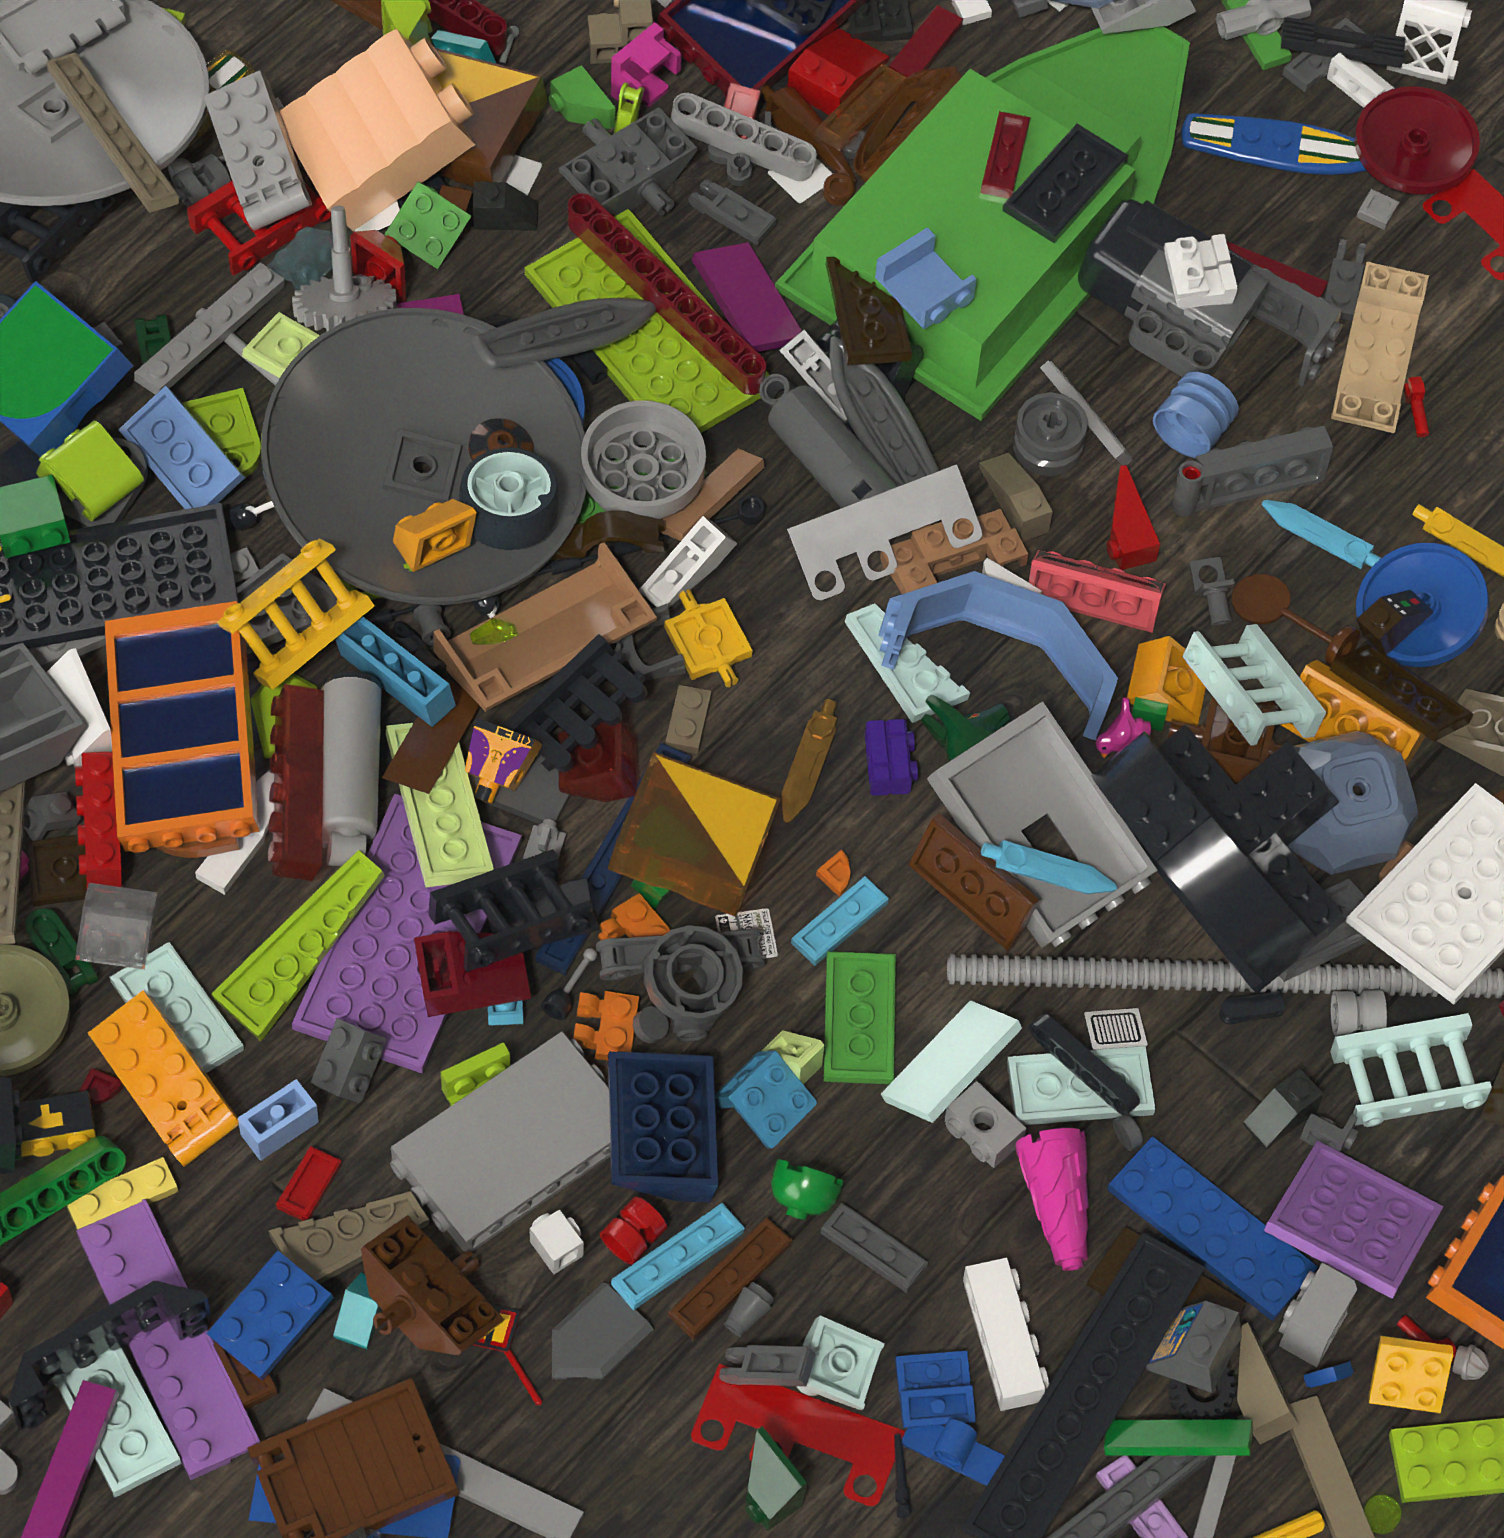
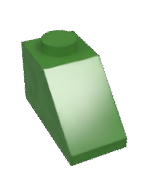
M582 65L550 81V95L548 97L550 105L555 112L560 111L567 121L586 124L590 121L594 126L591 120L596 118L604 128L611 129L615 127V106Z

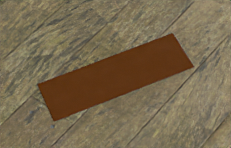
M443 677L441 678L450 685L456 706L433 727L417 716L382 776L386 780L427 794L431 792L480 706L457 682Z

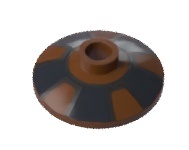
M502 418L489 419L480 423L471 433L468 442V450L472 460L482 453L498 448H520L521 450L524 449L533 453L532 440L525 429L511 420ZM498 440L505 441L508 445H501L498 443Z

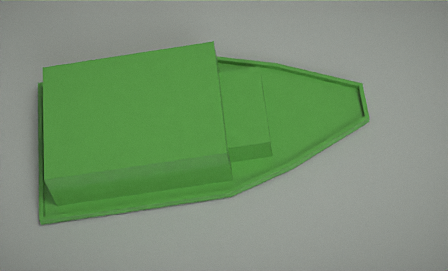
M1164 26L1103 34L1099 27L1022 57L987 77L969 69L815 237L813 243L775 283L776 289L786 298L831 325L837 319L825 265L826 257H836L840 260L842 266L852 272L857 270L861 278L871 284L873 281L876 282L875 286L892 297L875 278L877 259L928 227L936 236L934 252L962 281L973 275L976 278L974 298L967 306L963 308L958 307L950 312L942 322L938 324L933 323L925 329L902 307L909 342L921 346L923 359L920 360L913 378L982 421L1091 296L1080 288L1078 273L1088 245L1117 204L1126 199H1133L1142 204L1148 200L1155 204L1171 159L1190 42ZM999 111L1030 117L1013 193L1076 123L1129 155L1128 162L1055 244L1003 212V204L1008 200L1007 198L980 193Z

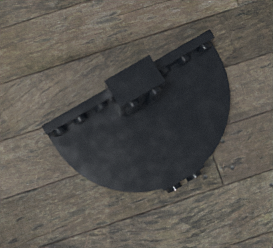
M1186 725L1181 727L1160 746L1143 731L1091 775L1098 788L1126 823L1158 870V874L1252 990L1259 992L1347 920L1287 847L1339 803L1338 799L1289 742H1286L1239 783L1235 784Z

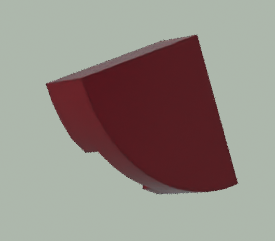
M91 1068L79 1092L88 1091L91 1105H96L114 1098L122 1090L124 1084L118 1078Z

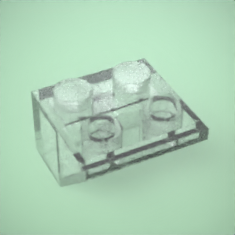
M89 883L83 904L75 960L145 970L156 922L158 892Z

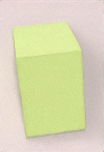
M782 1030L762 1051H777L802 1084H804L822 1067L824 1044L821 1040Z

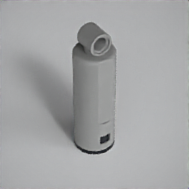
M357 671L334 673L324 679L321 687L317 835L328 843L327 865L342 866L358 850L365 855L366 844L375 838L377 831L382 688L377 678Z

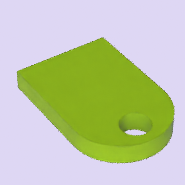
M239 388L183 402L184 406L228 458L241 462L238 469L245 478L251 475L261 461V443L244 389Z

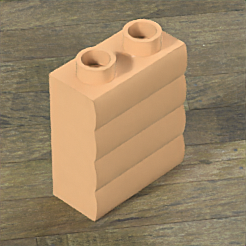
M397 29L387 33L372 44L367 51L349 60L336 73L317 83L306 95L294 100L280 111L290 143L327 209L331 212L332 207L343 206L346 212V226L353 232L410 192L418 181L420 183L424 182L475 145L463 124L464 121L474 115V112L466 98L453 83L442 89L436 76L446 70L447 66L438 51L426 37L413 45Z

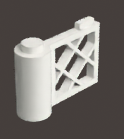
M1405 0L1396 36L1406 37L1404 51L1408 50L1415 61L1409 64L1403 63L1401 68L1387 66L1386 70L1446 84L1447 79L1454 80L1458 61L1453 60L1461 27H1468L1472 10L1466 9L1468 3L1458 0ZM1404 26L1416 27L1422 35L1410 41L1403 32ZM1444 34L1452 36L1451 43L1439 48L1432 37ZM1427 41L1433 52L1421 57L1414 46ZM1438 57L1444 66L1443 73L1430 70L1425 63Z

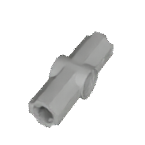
M1249 0L1246 6L1217 13L1218 32L1221 38L1226 40L1255 31L1262 36L1269 35L1281 27L1285 17L1295 19L1309 17L1311 14L1310 0Z

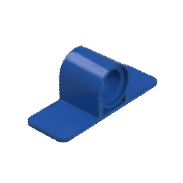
M954 1419L948 1420L945 1427L935 1425L907 1428L902 1438V1445L986 1486L1005 1458L1003 1454L976 1442L977 1432L964 1422Z

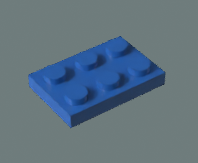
M277 1251L206 1334L263 1381L334 1297L286 1256Z

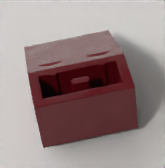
M447 931L414 937L428 1017L531 999L523 952L491 963L487 967L466 972L463 965L465 944L467 943L459 932ZM477 933L480 939L493 935L491 933Z

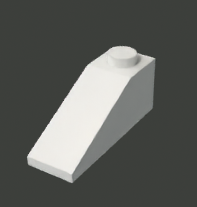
M702 516L639 591L656 607L667 603L669 608L679 600L678 596L682 591L686 594L687 589L691 590L710 574L737 543L715 522Z

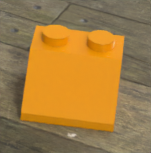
M455 499L444 503H434L419 515H409L401 519L395 526L393 543L412 572H415L470 546L476 511L473 507Z
M1167 636L1138 645L1127 698H1129V702L1133 706L1135 697L1168 704L1165 721L1172 722V719H1174L1175 721L1198 725L1206 687L1182 657L1186 649L1172 637Z

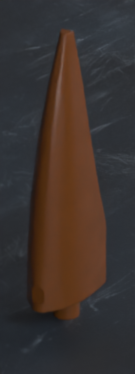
M767 85L761 89V96L767 102L765 111L771 112V122L780 131L810 143L816 149V156L835 172L849 176L854 184L857 182L838 143L821 118L795 88L790 86L774 92Z

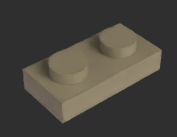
M682 685L678 686L665 745L682 752L699 753L711 700V691Z

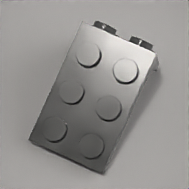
M1254 264L1252 270L1270 280L1254 317L1296 338L1304 345L1307 351L1298 380V385L1304 388L1309 380L1313 382L1316 380L1323 366L1321 362L1324 358L1330 359L1337 347L1338 342L1335 339L1342 329V324L1339 323L1342 310L1330 304L1326 299L1316 297L1303 290L1299 285L1290 283L1274 275L1270 270Z

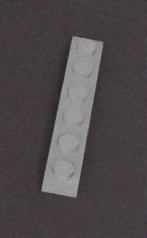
M260 262L135 371L134 381L155 395L165 385L171 388L282 290L285 285V279Z

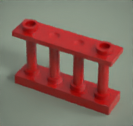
M293 150L294 155H295L296 160H297V163H298L297 154H296L295 151ZM230 181L187 208L189 227L196 235L205 229H211L230 250V253H228L229 267L233 276L243 270L250 269L257 261L318 223L329 220L331 212L327 209L322 198L318 197L305 183L311 198V206L282 218L280 222L268 229L264 226L253 231L256 236L241 245L220 222L221 219L231 213H236L252 230L245 217L244 207L241 206L233 181Z

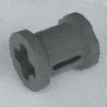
M420 605L413 613V618L419 623L423 633L421 639L427 646H434L433 632L440 629L446 639L451 635L449 627L444 625L440 615L442 611L440 605Z

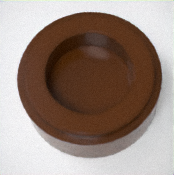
M841 173L828 176L823 186L825 200L836 206L846 205L854 195V182L849 176Z

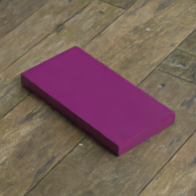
M749 242L694 252L692 261L731 327L756 352L784 347L802 331Z

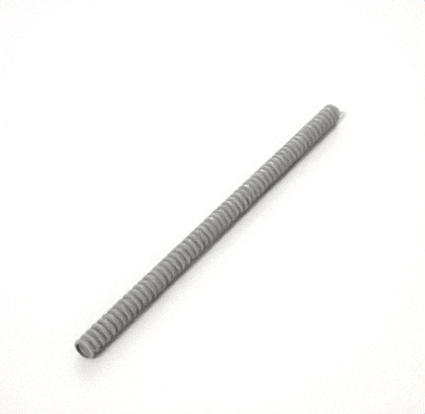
M950 954L947 960V981H949L950 985H954L955 981H959L960 985H965V982H970L971 985H976V982H981V985H987V982H992V986H997L998 982H1002L1003 986H1008L1009 983L1019 986V983H1024L1026 987H1029L1030 983H1035V987H1040L1042 983L1046 987H1051L1052 984L1062 987V984H1067L1068 988H1072L1073 984H1077L1078 988H1083L1084 985H1088L1089 988H1094L1095 985H1099V988H1105V985H1109L1110 989H1115L1116 985H1120L1121 989H1126L1127 986L1137 989V986H1142V989L1147 990L1148 986H1152L1153 990H1158L1160 986L1164 990H1169L1170 987H1174V990H1180V987H1184L1186 991H1190L1191 987H1195L1196 991H1201L1202 988H1206L1207 991H1212L1213 988H1217V991H1223V988H1227L1228 992H1233L1234 988H1238L1239 992H1244L1245 989H1249V992H1255L1230 962L1224 964L1223 961L1213 964V961L1208 960L1206 964H1203L1202 960H1197L1195 964L1191 960H1186L1185 963L1175 960L1174 963H1170L1169 959H1165L1164 963H1160L1159 959H1154L1153 962H1149L1148 959H1143L1142 962L1132 959V962H1127L1126 958H1122L1121 962H1117L1116 958H1111L1110 961L1100 958L1099 961H1095L1094 957H1090L1089 961H1084V957H1079L1077 961L1073 957H1068L1067 960L1057 957V960H1052L1051 956H1047L1046 960H1041V956H1036L1035 959L1025 956L1024 959H1020L1016 955L1014 959H1009L1008 955H1004L1003 959H999L998 955H993L992 958L982 955V958H977L976 954H972L971 958H966L965 954H961L960 957ZM1328 963L1324 967L1319 965L1285 982L1278 976L1260 991L1264 993L1266 989H1270L1271 992L1281 990L1282 993H1287L1288 990H1291L1292 993H1298V990H1302L1303 994L1309 993V990H1313L1314 994H1319L1320 991H1323L1324 994H1330L1331 991H1355L1356 995H1360L1363 990H1382L1387 992L1389 996H1394L1395 993H1398L1399 996H1405V993H1409L1410 996H1416V993H1419L1421 997H1425L1427 993H1430L1431 997H1437L1439 994L1402 965L1399 966V969H1395L1394 965H1389L1388 968H1385L1384 965H1378L1377 968H1374L1373 965H1367V968H1363L1362 964H1358L1356 968H1353L1352 964H1346L1345 967H1342L1341 964H1335V967H1331ZM1488 968L1465 992L1463 997L1468 998L1470 994H1473L1474 998H1479L1480 995H1484L1485 998H1490L1491 995H1494L1497 999L1501 998L1504 995V971L1501 968H1496L1495 971Z

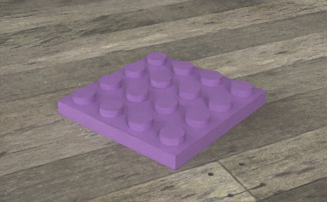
M1317 1140L1270 1217L1264 1231L1393 1299L1439 1217L1443 1206Z

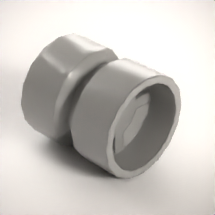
M1363 990L1359 996H1356L1353 991H1334L1331 996L1330 1005L1333 1034L1335 1036L1354 1034L1357 1030L1365 1032L1386 1028L1387 1009L1384 992L1382 990Z

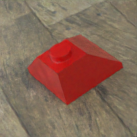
M377 230L353 232L350 235L353 273L356 275L362 274V276L367 277L374 276V281L382 279L384 284L390 283L391 288L395 289L396 301L399 303L406 302L405 267L401 246L393 237L385 236Z

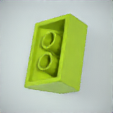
M381 0L383 36L397 29L413 45L424 37L431 42L428 33L432 32L430 20L427 14L431 13L428 0Z

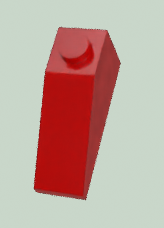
M1127 465L1120 466L1110 538L1106 543L1110 559L1116 560L1120 570L1156 562L1160 548L1159 540Z

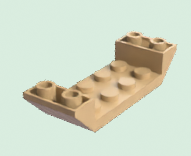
M1366 262L1331 419L1395 433L1401 406L1400 401L1429 275Z

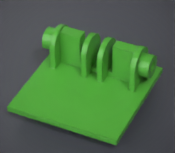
M418 181L384 235L393 237L398 244L438 269L471 218V215L437 194L438 191L428 185L425 186Z

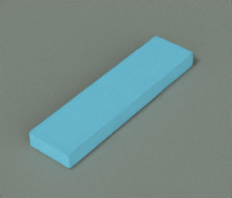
M721 1203L612 1279L611 1285L632 1310H635L744 1234L745 1228L728 1208Z

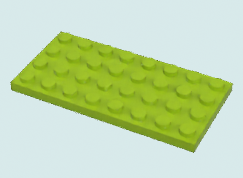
M629 209L614 217L718 315ZM578 237L525 267V276L552 308L598 298H633L644 300ZM657 312L638 330L625 338L592 349L607 366L608 376L630 402L654 401L669 405L681 411L693 421L700 433L761 398L760 393L747 395L739 391Z

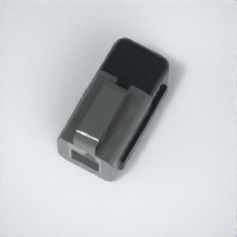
M1133 199L1121 201L1088 245L1078 273L1080 288L1134 321L1128 337L1130 344L1135 349L1181 377L1188 372L1197 371L1211 376L1215 370L1217 371L1250 324L1260 306L1270 280L1252 270L1253 263L1228 248L1231 259L1230 263H1232L1238 288L1233 303L1193 308L1178 307L1166 262L1165 243L1175 242L1178 238L1194 237L1197 239V242L1211 240V237L1148 200L1143 204ZM1140 328L1147 329L1151 333H1145L1141 331ZM1167 345H1173L1176 348H1178V350H1173L1169 348ZM1195 361L1202 362L1205 366H1199Z

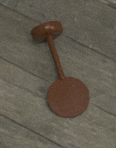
M1268 574L1251 575L1237 583L1232 592V606L1235 613L1243 620L1252 624H1269L1284 616L1329 643L1325 654V661L1330 667L1334 660L1353 652L1357 647L1360 630L1355 627L1345 626L1333 637L1288 610L1290 607V593L1287 586L1279 578Z

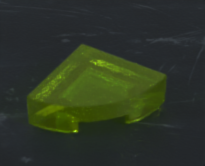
M492 618L470 633L472 644L475 645L497 644L518 635L515 625Z

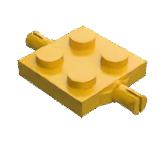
M690 589L686 590V594L682 591L678 597L686 610L679 616L665 620L664 628L678 655L682 654L684 666L691 680L711 672H719L726 687H731V683L734 686L738 682V678L731 666L752 657V648L727 601L723 598L710 604H697Z

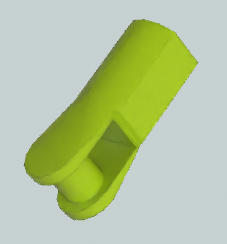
M623 83L619 94L614 134L638 120L644 88L639 87L635 89L629 87V83ZM626 100L634 101V104L626 102Z

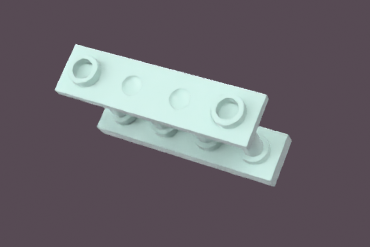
M1257 624L1247 625L1237 644L1211 647L1199 631L1193 632L1182 657L1251 746L1257 744L1265 726L1292 723L1303 738L1315 737L1326 714L1325 709ZM1241 657L1247 666L1228 669L1221 659ZM1257 678L1264 688L1245 691L1238 681ZM1275 701L1282 711L1262 713L1255 703Z
M1469 1013L1335 1037L1330 1051L1334 1064L1341 1062L1349 1064L1361 1105L1355 1106L1352 1114L1358 1117L1355 1125L1363 1124L1365 1127H1372L1382 1123L1384 1120L1461 1106L1471 1109L1486 1102L1492 1089L1491 1083L1489 1081L1475 1084L1463 1046V1042L1467 1040L1472 1028ZM1445 1044V1046L1450 1048L1461 1087L1441 1089L1429 1050L1431 1046ZM1411 1050L1416 1053L1428 1093L1408 1096L1396 1057L1398 1052ZM1378 1056L1383 1059L1394 1099L1375 1102L1363 1064L1365 1058Z

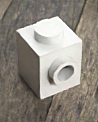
M560 1209L551 1215L549 1213L543 1214L533 1222L532 1227H530V1242L553 1274L583 1257V1241L579 1237L581 1236V1231L576 1222L571 1217L566 1219Z

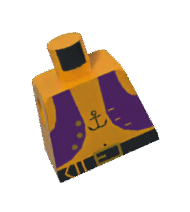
M476 718L465 772L480 778L474 798L492 804L499 786L515 791L540 751L542 744L533 738Z

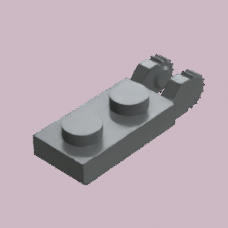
M705 179L699 187L701 192L710 199L697 192L692 193L688 198V202L702 214L707 213L714 220L757 246L776 226V218L730 189L723 188L709 179Z
M1340 239L1336 258H1333L1325 299L1342 310L1340 319L1352 321L1364 264L1362 263L1366 244L1359 243L1355 252V262L1343 260L1348 245L1347 240Z
M748 1345L747 1348H727L725 1358L732 1363L742 1364V1367L723 1368L720 1370L719 1378L726 1383L737 1385L807 1387L816 1353L808 1347Z

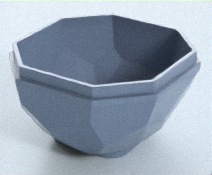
M1360 731L1293 746L1338 799L1339 803L1288 845L1290 851L1330 875L1396 859L1418 818L1416 799L1401 753L1372 735ZM1353 786H1359L1361 788V796H1358L1353 792Z

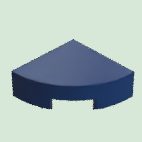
M1346 1362L1305 1374L1303 1377L1306 1387L1312 1388L1350 1377L1354 1372L1351 1362Z

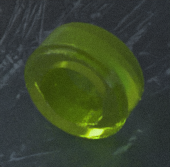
M1387 1495L1372 1497L1364 1509L1371 1530L1375 1533L1387 1534L1392 1532L1401 1519L1399 1504Z

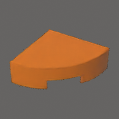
M840 850L823 864L816 874L839 897L846 892L850 882L851 871L846 854Z

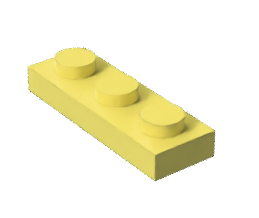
M164 1157L108 1180L68 1204L67 1209L78 1230L138 1204L143 1199H146L149 1205L178 1192V1187Z

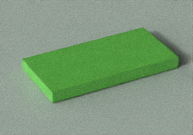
M827 951L823 1082L890 1084L894 1080L896 954Z

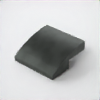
M868 0L848 17L851 38L896 41L910 39L913 36L908 0Z

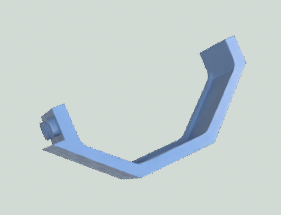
M976 571L889 599L878 636L883 637L879 651L885 653L881 666L894 670L903 643L912 634L955 621H967L1042 648L1088 708L1089 718L1083 736L1096 740L1110 705L1118 677L1062 601Z

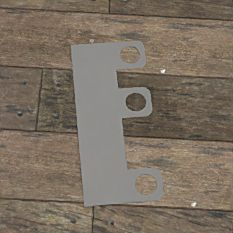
M957 464L787 529L811 593L816 600H824L843 592L845 583L838 568L837 559L857 552L865 576L869 580L882 578L894 573L895 568L898 567L889 539L941 520L949 542L955 548L976 542L982 537V529ZM961 518L970 520L974 527L973 534L964 540L955 537L952 531L954 522ZM874 551H883L888 556L889 564L881 572H875L868 566V557ZM830 571L834 574L836 585L831 591L822 592L816 587L815 578L819 572Z

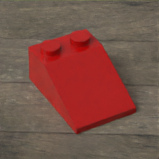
M838 28L806 48L792 64L788 73V87L795 88L810 105L839 120L888 63L890 56L860 39L851 38V34Z

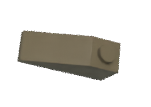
M1009 452L980 462L979 468L1011 528H1016L1022 542L1048 533L1053 511L1038 484Z
M1249 1323L1241 1326L1242 1338L1240 1343L1237 1402L1243 1414L1237 1416L1238 1420H1252L1253 1435L1261 1445L1299 1426L1257 1335Z

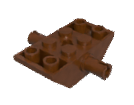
M1212 695L1205 724L1202 723V726H1197L1172 719L1168 738L1171 737L1181 727L1186 725L1235 784L1239 783L1283 746L1282 744L1274 743V739H1272L1275 725L1265 726L1257 744L1251 746ZM1275 701L1255 703L1262 713L1278 711V704Z
M408 1215L360 1249L369 1296L383 1310L374 1316V1327L377 1329L382 1324L387 1323L379 1331L383 1335H388L396 1327H399L418 1349L459 1356L505 1320L466 1278L478 1270L479 1262L477 1257L466 1263L465 1261L472 1257L473 1253L464 1251L451 1262Z

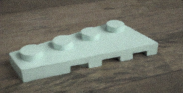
M875 603L847 614L845 619L846 625L912 723L921 720L925 714H935L925 702L926 698L931 694L951 706L968 700L970 692L963 685L959 687L949 678L950 673L943 666L937 667L926 656L927 652L918 643L915 645L907 638L903 643L894 670L881 666L885 653L879 651L883 637L878 636L885 612Z

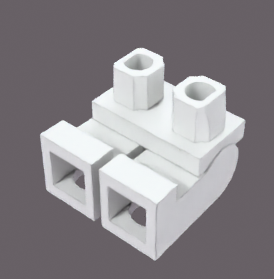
M1225 234L1214 235L1211 237V240L1197 242V239L1194 237L1178 238L1175 242L1165 243L1166 262L1178 307L1193 308L1233 303L1238 288L1232 263H1230L1231 259Z

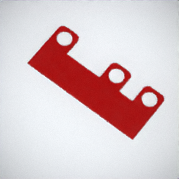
M1473 168L1462 182L1448 190L1438 192L1423 203V209L1440 224L1449 222L1465 211L1500 245L1483 257L1481 264L1494 278L1504 280V272H1496L1490 265L1492 258L1496 256L1504 257V197ZM1437 200L1447 201L1451 205L1452 211L1447 216L1436 215L1432 210V204Z
M718 1364L691 1432V1438L695 1443L720 1451L727 1446L736 1421L757 1429L763 1426L771 1438L781 1446L782 1452L787 1458H789L793 1445L796 1442L853 1463L844 1486V1495L848 1499L867 1506H875L879 1503L895 1461L894 1435L900 1434L902 1442L906 1431L782 1386L726 1383L720 1380L719 1374L721 1369L730 1367ZM707 1420H717L723 1425L724 1434L718 1441L711 1442L702 1437L701 1426ZM754 1444L749 1454L750 1461H752ZM860 1475L871 1476L877 1485L875 1493L869 1497L857 1495L853 1489L854 1480Z

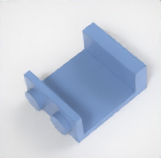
M928 227L878 258L875 278L923 329L933 323L938 324L942 322L950 312L958 307L963 308L967 306L974 298L976 278L973 275L962 281L934 252L936 236Z

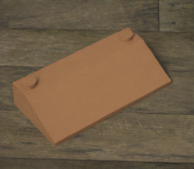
M605 542L599 544L598 559L594 564L448 641L440 629L434 631V652L447 665L446 669L451 677L486 712L557 674L598 634L611 645L656 621L657 616Z

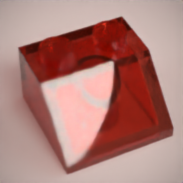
M623 720L615 726H608L604 722L600 723L594 729L599 738L595 747L584 749L578 744L570 752L574 759V765L567 772H559V790L562 793L601 802H610L636 796V739ZM565 732L558 733V743L561 745L569 735Z

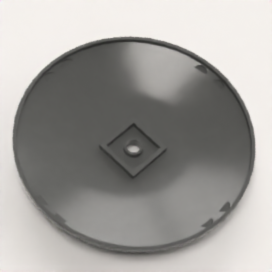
M396 308L376 311L343 322L321 334L291 361L280 376L271 394L261 433V460L267 490L275 510L285 527L302 548L307 543L319 538L334 546L336 550L326 560L338 577L347 583L374 595L411 604L452 605L477 601L497 595L531 577L548 563L570 535L580 514L586 494V487L581 475V446L585 436L581 419L563 384L543 361L492 369L478 356L472 344L473 337L496 327L459 313L438 309ZM494 418L507 419L519 424L525 429L532 440L533 454L535 453L537 456L542 457L553 469L556 476L559 495L558 511L554 526L549 531V534L535 545L519 550L494 549L481 544L480 541L478 542L472 537L470 546L415 572L405 569L403 564L407 563L393 543L397 523L406 516H416L425 512L434 503H444L451 499L459 501L462 475L469 463L472 462L468 450V442L475 427L486 420ZM498 440L499 444L508 445L505 441ZM417 462H424L429 465L431 471L419 473L414 469L413 465Z

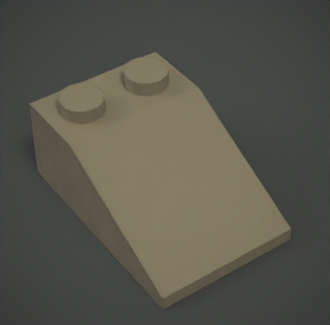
M1465 689L1457 703L1472 712L1473 717L1470 723L1437 741L1504 776V697Z

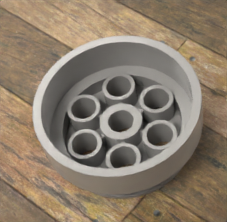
M654 401L622 403L603 412L587 429L581 446L582 479L589 494L604 511H629L643 516L662 519L687 506L700 490L705 474L706 450L704 440L693 421L681 411L669 405ZM638 445H645V446H648V447L641 448V447H638ZM609 459H618L619 461H610ZM666 459H674L676 461L669 462ZM643 472L647 473L648 475H638L637 473ZM617 486L619 489H611L609 487ZM666 487H675L676 489L670 490Z

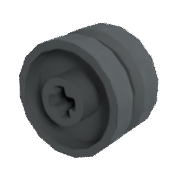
M1052 392L1037 394L1025 401L1018 412L1013 443L1015 456L1023 467L1037 475L1050 477L1065 474L1075 468L1082 458L1088 424L1083 408L1074 399L1064 394Z

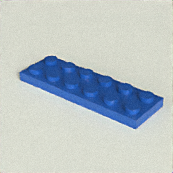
M1153 1136L1108 1184L1107 1190L1272 1322L1301 1291V1285L1309 1271L1316 1273L1318 1270V1266L1290 1244L1265 1232L1266 1225Z

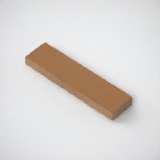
M738 448L703 480L697 495L687 506L661 519L665 521L666 531L659 532L682 541L702 516L710 519L765 468L763 458Z

